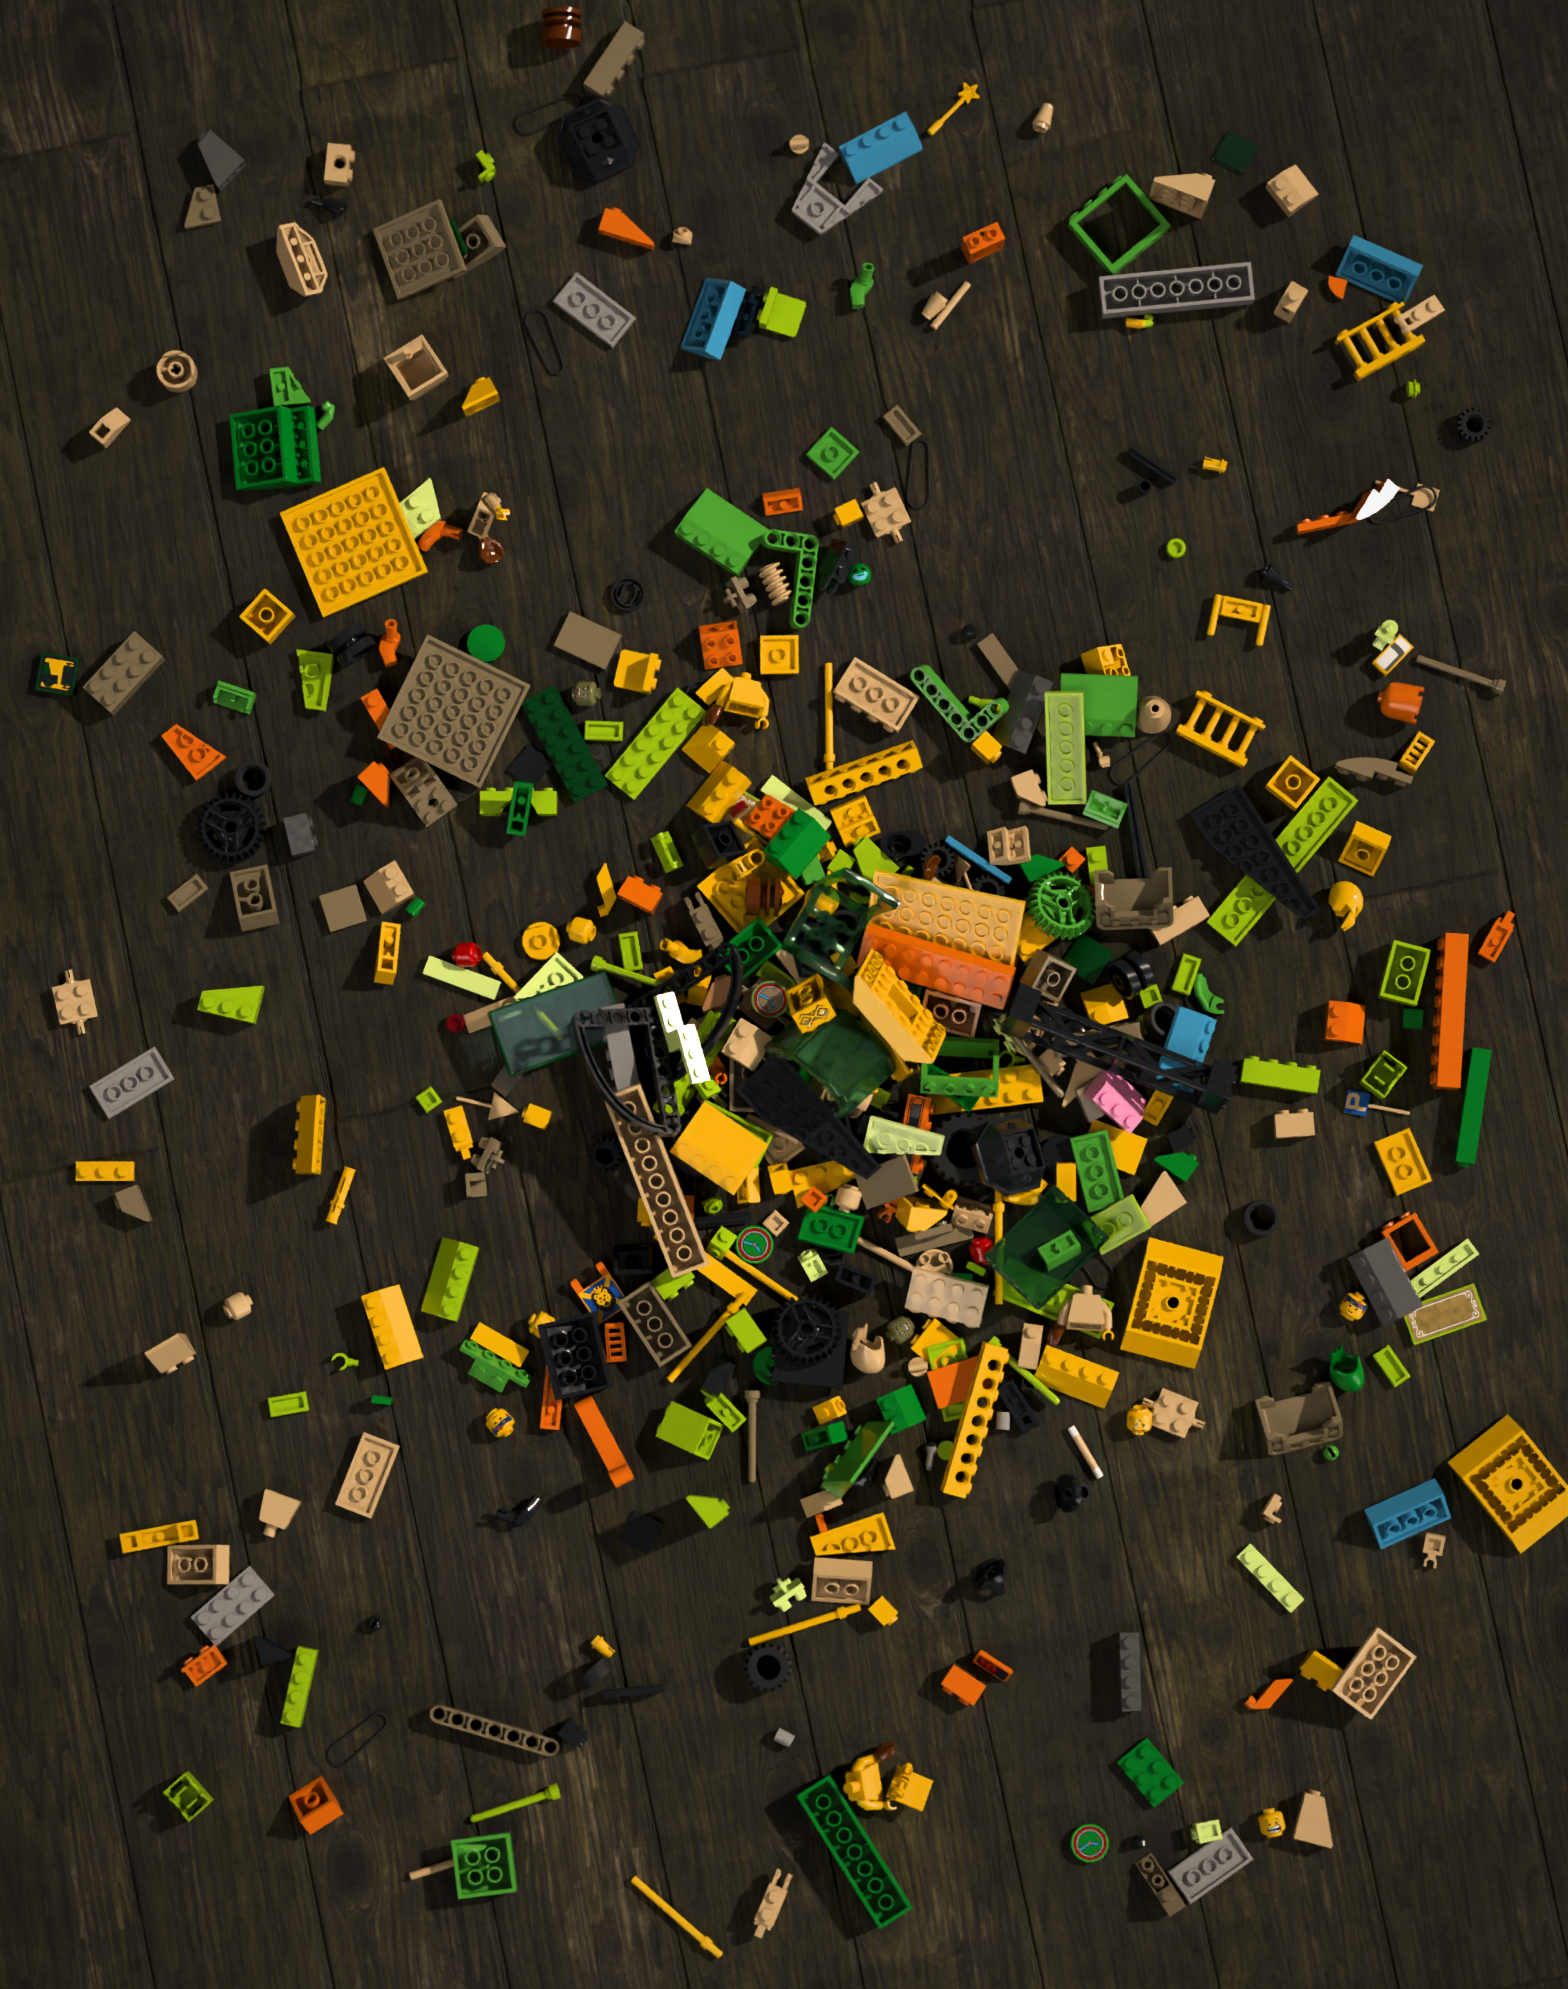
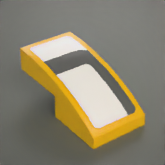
M1399 634L1372 664L1386 676L1413 649V646Z

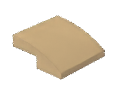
M1026 826L1011 830L1002 827L987 831L991 865H1012L1031 861L1029 832Z

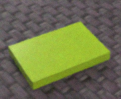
M1133 1194L1083 1221L1101 1255L1151 1228Z

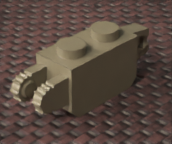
M696 892L695 898L699 902L700 907L694 909L688 897L684 898L705 947L710 951L723 944L724 941L707 904L704 903L700 893Z

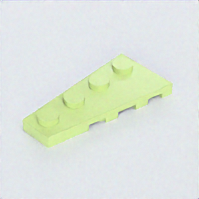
M870 1116L863 1146L869 1153L940 1155L945 1136L880 1117Z

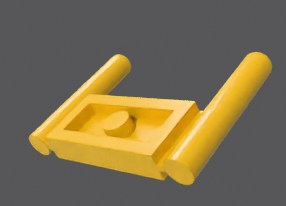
M1215 594L1207 634L1209 636L1214 635L1218 615L1259 623L1255 644L1262 646L1271 606Z

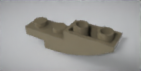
M1369 757L1351 758L1338 761L1334 768L1338 769L1337 772L1344 775L1349 773L1356 775V779L1364 782L1371 780L1374 774L1377 775L1376 778L1387 781V779L1395 781L1394 784L1400 787L1409 786L1413 780V776L1396 771L1398 763L1385 759Z

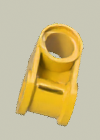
M754 849L728 865L733 868L739 881L765 863V855L761 850ZM759 853L762 855L760 863L752 862L751 857L753 854Z

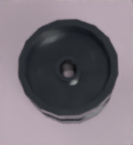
M357 622L344 629L327 644L333 654L339 653L337 661L342 668L359 661L377 645L371 636H365L367 630L361 622Z
M1130 949L1121 955L1120 958H1116L1107 964L1106 970L1111 984L1126 999L1135 997L1141 990L1144 991L1154 984V976L1150 965L1135 950Z

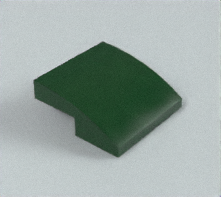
M1082 934L1063 961L1077 969L1075 975L1093 985L1114 953L1089 936Z

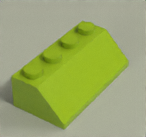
M442 1238L421 1308L422 1312L458 1322L480 1249L479 1247Z
M691 1494L686 1498L710 1529L729 1514L728 1509L730 1507L724 1499L719 1500L717 1497Z

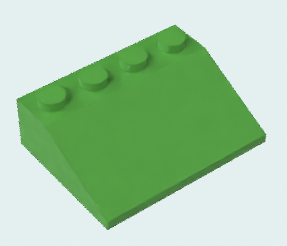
M706 489L685 515L674 533L676 537L738 578L761 545L762 535L769 531V529L709 489Z
M1061 673L1060 691H1084L1085 735L1135 737L1138 676Z
M867 1421L864 1426L859 1425L854 1432L856 1438L853 1441L849 1440L843 1448L846 1451L844 1455L841 1456L839 1454L833 1462L835 1465L832 1471L828 1469L822 1479L825 1481L822 1487L838 1499H841L890 1432L894 1423Z

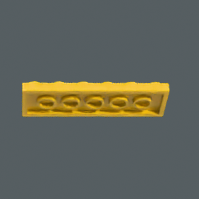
M1032 1064L999 1068L998 1098L980 1097L971 1111L1044 1102L1039 1072ZM993 1069L949 1075L993 1079ZM926 1094L928 1098L934 1099L933 1103H936L934 1115L966 1111L942 1094Z

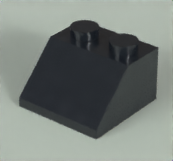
M732 820L702 825L691 836L707 869L722 867L748 853Z

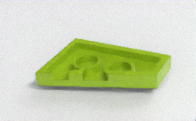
M297 650L305 707L310 710L326 711L335 655Z

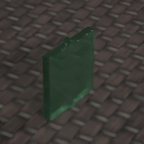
M1228 131L1223 143L1219 144L1220 148L1214 159L1244 174L1248 164L1253 161L1252 157L1258 146Z

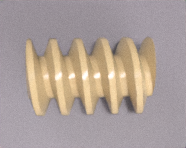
M780 562L769 564L759 570L762 571L759 577L765 578L762 581L763 585H768L765 588L766 592H771L769 598L774 599L772 601L773 606L790 600L792 597H789V595L793 592L792 590H786L790 584L783 583L786 579V576H780L783 569H776Z

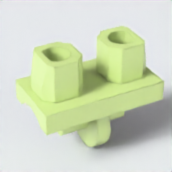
M1386 620L1382 626H1379L1375 632L1377 637L1372 645L1381 651L1387 643L1391 645L1395 638L1394 635L1398 631L1397 623L1394 620Z
M798 1577L793 1581L787 1578L783 1582L780 1578H777L776 1580L779 1585L773 1588L775 1593L770 1596V1599L775 1607L778 1606L785 1612L791 1607L787 1599L794 1595L797 1601H801L806 1597L803 1589L805 1587Z

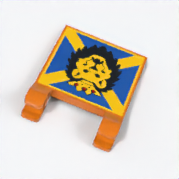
M603 1262L596 1264V1268L602 1277L583 1289L577 1279H573L570 1282L588 1311H596L599 1325L622 1310L617 1302L625 1298V1295Z

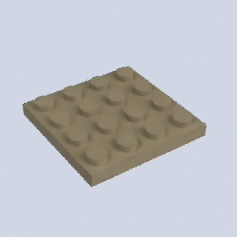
M440 199L373 229L399 300L467 271L445 208Z

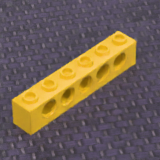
M911 740L807 777L805 780L812 801L816 806L818 804H826L835 798H843L852 792H860L866 787L879 785L883 781L896 779L900 775L916 772L918 769L923 768L917 747L914 741ZM904 760L902 763L897 764L898 761ZM850 779L848 782L843 783L844 780Z

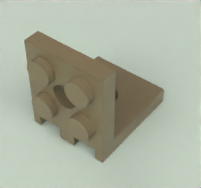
M413 757L389 775L426 827L457 806L455 800L426 761ZM431 799H436L432 805H428Z

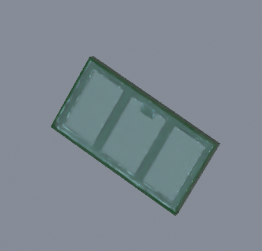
M602 971L487 1012L509 1076L514 1077L578 1054L571 1025L572 1016L581 1010H600L601 1007L616 1005L617 1002L606 971ZM595 1015L596 1023L602 1024L600 1023L599 1015ZM580 1017L577 1019V1021H581V1024L586 1021L581 1020ZM605 1029L585 1030L590 1049L608 1043L603 1041L602 1031Z

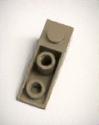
M1152 1853L1135 1863L1169 1917L1186 1907Z

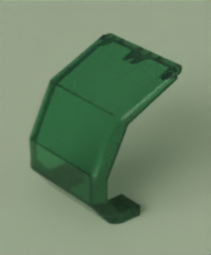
M834 1006L837 1016L831 1021L822 1023L813 1031L802 1034L793 1019L764 1048L768 1054L796 1062L819 1081L834 1097L838 1107L834 1115L839 1120L850 1114L891 1076L897 1068L890 1050L877 1034L847 1009Z
M1053 1184L1024 1217L984 1255V1259L1035 1309L1040 1310L1110 1237L1061 1189ZM1071 1230L1081 1245V1254L1047 1271L1043 1259L1041 1260L1037 1248Z

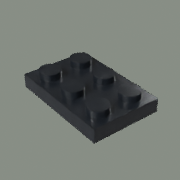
M787 922L784 927L799 978L812 977L817 973L821 977L832 976L834 969L820 922Z

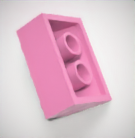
M1102 1070L1083 1093L1112 1121L1128 1133H1131L1143 1119L1147 1099L1121 1076Z

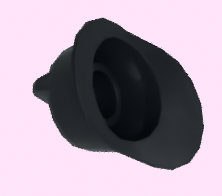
M913 830L887 833L880 840L881 850L892 861L896 862L903 861L908 856L919 854L926 846L924 836L920 832Z

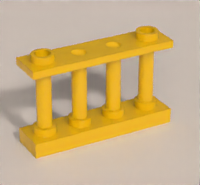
M1395 302L1387 307V311L1349 332L1346 329L1337 335L1336 345L1344 342L1357 365V370L1354 373L1357 381L1425 343L1422 334L1416 337V335L1410 332L1405 335L1407 343L1400 346L1396 344L1383 319L1392 314L1394 318L1401 315L1400 310L1405 305L1403 302L1399 304ZM1374 324H1377L1390 347V352L1385 355L1379 352L1367 331V328ZM1358 333L1361 334L1374 357L1372 358L1373 362L1369 364L1363 362L1350 339Z
M1197 690L1194 697L1198 698L1199 701L1187 724H1180L1175 734L1244 768L1248 760L1245 758L1246 755L1244 753L1256 730H1264L1265 725L1262 724L1263 721L1254 716L1250 718L1211 698L1212 694L1202 690L1200 692ZM1208 703L1216 707V710L1204 733L1198 734L1194 732L1193 727L1205 704ZM1225 712L1233 716L1222 740L1216 743L1211 740L1212 737L1210 736L1222 713ZM1241 720L1249 724L1250 727L1238 750L1233 752L1228 749V743Z

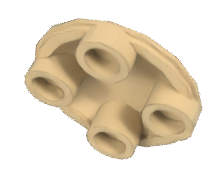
M927 1250L919 1256L916 1262V1267L950 1276L953 1274L952 1260L949 1254L942 1250Z

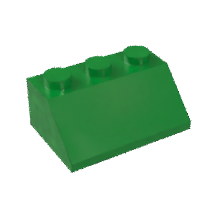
M798 808L763 850L765 859L797 880L831 839V836L812 816Z
M760 917L729 941V943L736 945L740 953L743 966V980L783 947ZM727 948L728 952H727L726 954H727V955H730V954H729V951H730L731 949H730V948ZM728 963L724 967L731 974L730 963Z

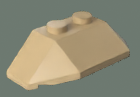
M295 222L279 225L277 228L276 253L289 287L304 297L322 293L328 274L315 240L299 228V225Z

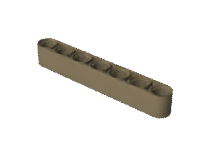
M435 1705L430 1711V1718L435 1723L545 1756H554L560 1747L559 1742L552 1737L445 1705ZM440 1708L444 1711L442 1719H437L434 1716L435 1709ZM454 1714L462 1716L463 1722L458 1725L453 1722L452 1717ZM476 1719L481 1722L479 1730H474L471 1727L472 1720ZM492 1725H497L500 1728L499 1735L494 1736L490 1733L489 1729ZM510 1731L518 1733L519 1738L517 1741H511L508 1738ZM530 1736L537 1739V1745L534 1747H530L527 1744V1738ZM547 1742L555 1744L556 1750L554 1752H548L545 1749Z

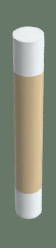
M1075 1426L1068 1428L1069 1433L1096 1478L1099 1479L1104 1476Z

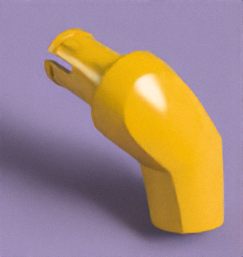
M664 938L660 942L661 950L669 952L672 958L684 964H692L703 957L702 949H689L678 940L671 941Z
M1042 1179L1040 1188L1010 1196L1002 1195V1200L1017 1205H1035L1039 1202V1195L1048 1184Z

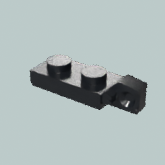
M752 285L750 294L747 298L743 299L734 328V335L752 339L757 316L763 304L764 289Z

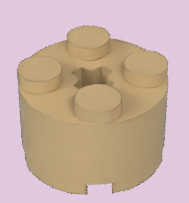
M173 350L165 353L158 362L157 375L164 387L169 391L184 392L195 385L197 368L189 355L182 351ZM179 368V374L175 375L176 369Z

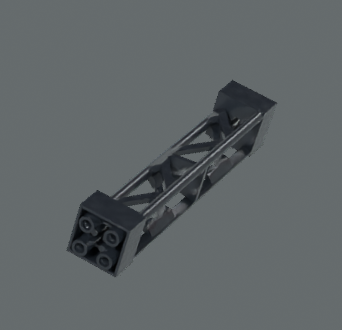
M1020 983L1011 1001L1001 1032L1021 1040L1025 1039L1155 1089L1216 1115L1220 1109L1224 1110L1227 1102L1230 1101L1233 1093L1231 1088L1232 1085H1235L1238 1077L1235 1074L1237 1066L1219 1059H1215L1211 1066L1041 1001L1042 991ZM1035 1012L1042 1022L1033 1019ZM1057 1015L1103 1033L1074 1035ZM1051 1019L1054 1021V1023H1055L1060 1029H1058V1028L1055 1027V1025L1052 1023ZM1030 1026L1051 1033L1055 1039L1050 1041L1027 1031ZM1066 1040L1077 1043V1045L1070 1046ZM1118 1044L1116 1050L1106 1047ZM1092 1049L1113 1057L1111 1064L1085 1054L1086 1050ZM1122 1049H1124L1128 1055L1121 1053ZM1145 1049L1188 1066L1162 1069ZM1137 1052L1142 1056V1058H1143L1146 1062H1144V1061L1141 1060V1058L1138 1056ZM1121 1060L1140 1069L1141 1074L1138 1075L1120 1068L1116 1064ZM1152 1073L1160 1075L1165 1078L1156 1079ZM1205 1077L1203 1084L1193 1081V1079ZM1173 1083H1180L1200 1091L1199 1097L1172 1088Z

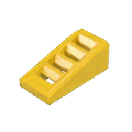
M1419 731L1398 762V767L1414 775L1435 741ZM1420 740L1421 742L1426 744L1427 748L1419 744L1417 741ZM1413 747H1416L1419 750H1421L1423 754L1415 750ZM1409 753L1419 758V760H1416L1415 758L1410 756Z

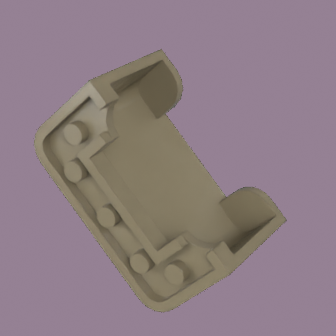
M1160 867L1153 872V878L1114 879V874L1111 871L1095 870L1097 927L1102 930L1166 928L1171 926L1174 922L1172 867Z
M1330 1381L1317 1382L1312 1388V1393L1276 1402L1274 1398L1269 1396H1262L1255 1400L1269 1455H1279L1327 1443L1343 1436V1421Z

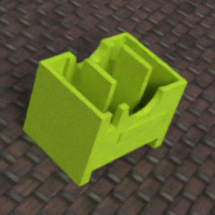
M1384 1050L1358 1083L1382 1100L1408 1067ZM1384 1057L1387 1058V1060H1389L1391 1063H1393V1064H1395V1065H1394V1066H1393V1065H1390V1064H1389L1386 1060H1384L1383 1058H1384Z
M189 1771L185 1772L163 1792L179 1808L182 1815L188 1821L195 1818L214 1800ZM179 1781L183 1782L178 1788H176V1789L173 1791L172 1788H174L176 1785H178V1784H179ZM202 1804V1806H203L202 1808H199V1809L195 1812V1814L192 1813L197 1807H199V1806Z

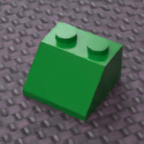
M911 1384L876 1399L885 1422L894 1423L890 1430L891 1435L926 1420Z

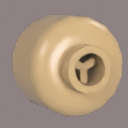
M845 1183L844 1186L838 1188L834 1202L839 1206V1210L850 1213V1210L858 1208L862 1197L859 1187Z
M237 1292L225 1299L223 1309L229 1319L239 1320L251 1313L253 1302L248 1294L244 1295L242 1292Z

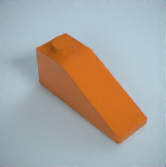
M614 207L610 209L605 208L599 226V234L654 250V242L624 213H621L620 209Z
M375 689L361 697V700L380 731L390 710L378 689ZM388 744L390 750L395 748V746Z

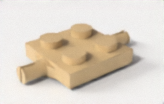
M877 482L870 484L869 486L874 495L869 500L862 502L861 505L876 537L879 538L886 534H892L896 544L899 543L896 536L902 542L903 539L899 530L911 523V520L896 487L881 492Z
M69 970L70 978L68 971H64L67 982L63 985L52 987L60 1025L76 1024L78 1035H81L80 1027L82 1033L85 1034L83 1022L98 1017L90 979L74 981L72 970Z
M1162 1388L1159 1398L1155 1402L1144 1397L1141 1404L1152 1409L1151 1425L1183 1439L1192 1425L1203 1429L1205 1422L1195 1418V1411L1199 1402Z

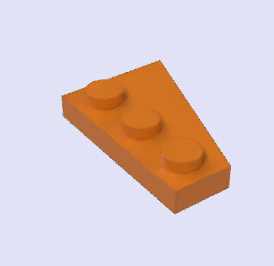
M177 724L161 735L196 781L227 758Z

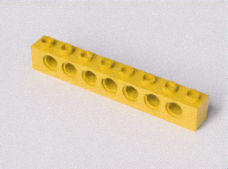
M982 1342L940 1490L943 1493L966 1498V1494H969L971 1491L972 1483H970V1480L977 1470L976 1459L982 1453L981 1442L983 1438H986L988 1432L986 1427L987 1421L991 1420L993 1415L991 1407L993 1401L997 1400L999 1393L997 1390L998 1383L1002 1382L1004 1376L1002 1369L1009 1359L1008 1349L1005 1347ZM990 1360L996 1361V1366L993 1369H988V1362ZM990 1378V1386L983 1388L982 1382ZM980 1397H985V1404L983 1406L977 1405V1400ZM974 1416L980 1417V1422L977 1425H972L971 1421ZM974 1434V1441L968 1444L966 1442L967 1436ZM969 1453L968 1461L962 1462V1454ZM960 1471L964 1472L963 1479L957 1481L955 1478L956 1474Z

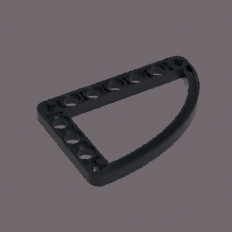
M729 942L721 944L632 1002L628 1008L650 1007L648 1005L649 998L662 995L664 989L668 986L671 992H674L676 998L730 963L731 982L726 1003L716 1024L700 1044L705 1058L726 1031L739 1003L743 984V966L738 948ZM727 948H730V949H731V950L729 951V954H730V955H727V954H726V953L728 952ZM715 956L717 962L711 967L709 961ZM696 967H700L701 974L695 977L694 970ZM684 976L686 983L680 987L679 979ZM630 1014L632 1021H639L638 1015ZM633 1027L650 1063L645 1032L642 1033L640 1027ZM653 1030L651 1035L654 1039L658 1040L659 1035L657 1031ZM654 1050L656 1057L659 1055L663 1057L661 1050ZM684 1062L676 1068H673L671 1064L673 1081L675 1083L684 1077L687 1072ZM659 1067L658 1074L666 1076L665 1069Z
M657 1008L600 1009L576 1012L571 1018V1025L577 1049L592 1083L606 1103L628 1124L645 1133L660 1137H673L679 1133L681 1122L668 1046ZM631 1013H635L638 1015V1022H634L631 1020ZM651 1013H652V1016H655V1017H656L654 1020H653L652 1017H649V1015H650ZM613 1014H617L620 1016V1023L614 1022L612 1018ZM595 1015H600L603 1018L602 1024L596 1023ZM580 1017L581 1020L586 1021L581 1024V1021H577V1019ZM644 1027L661 1125L652 1123L635 1114L615 1095L594 1060L585 1030ZM653 1030L659 1033L660 1038L658 1040L652 1037L651 1032ZM655 1049H659L662 1051V1058L656 1057L654 1053ZM659 1067L665 1069L666 1076L658 1074ZM661 1086H666L669 1089V1095L661 1092ZM665 1104L672 1107V1113H667L664 1110ZM670 1123L672 1127H675L673 1131L671 1128H668V1125Z

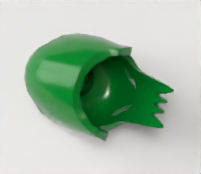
M1342 1345L1339 1346V1349L1336 1348L1329 1354L1331 1380L1341 1390L1347 1392L1360 1390L1365 1383V1374L1359 1356L1357 1354L1354 1357L1346 1355Z

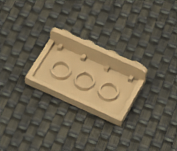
M856 657L833 690L835 699L842 703L848 702L851 704L850 708L858 713L861 711L868 715L867 718L872 722L877 723L879 721L884 725L883 728L890 733L894 731L896 733L899 732L920 698L915 693Z
M915 1266L912 1272L905 1308L913 1313H926L932 1318H945L950 1323H964L969 1328L980 1327L989 1286Z

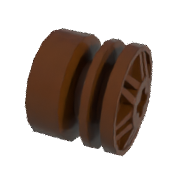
M561 6L549 7L542 11V25L546 27L542 30L541 43L543 46L554 49H571L581 45V30L577 29L581 26L580 10Z
M747 876L746 915L758 916L760 908H764L765 915L769 916V908H774V917H779L783 893L780 877H775V885H770L771 877H767L766 884L761 885L760 876Z

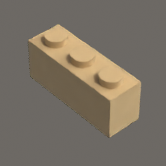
M1193 896L1188 897L1182 901L1184 905L1179 908L1176 905L1173 906L1174 922L1171 926L1166 928H1148L1158 946L1163 945L1209 918L1210 915L1198 896L1196 898H1193Z

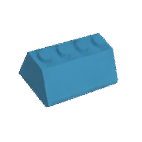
M906 112L839 146V154L856 185L923 150L915 127Z
M1353 235L1335 276L1398 304L1401 302L1406 304L1423 265Z
M706 278L680 348L709 359L721 360L746 289L730 280Z
M1177 1006L1164 1048L1203 1063L1217 1020L1193 1010ZM1162 1055L1158 1063L1162 1069L1188 1066ZM1157 1074L1154 1075L1156 1079L1165 1078ZM1173 1083L1172 1086L1175 1089L1190 1093L1194 1091L1193 1088L1180 1083Z
M1435 1478L1364 1509L1380 1549H1384L1451 1519L1444 1494Z

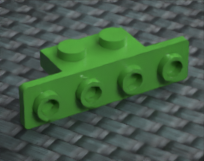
M466 1339L459 1349L475 1359L468 1374L500 1393L504 1390L509 1379L526 1388L533 1378L525 1370L513 1366L509 1361L501 1359L492 1351L480 1347L474 1341Z

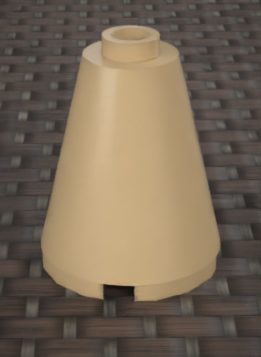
M1147 696L1137 703L1136 726L1141 731L1155 734L1163 731L1169 725L1171 709L1165 700L1157 696Z

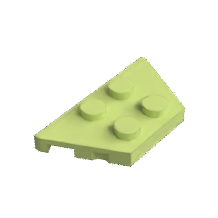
M430 478L400 502L415 541L429 527L441 520L433 483Z

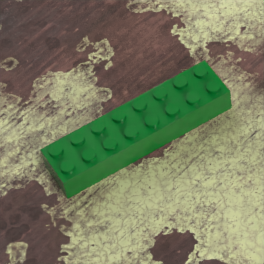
M827 1774L796 1794L879 1929L913 1909L908 1898L830 1774Z

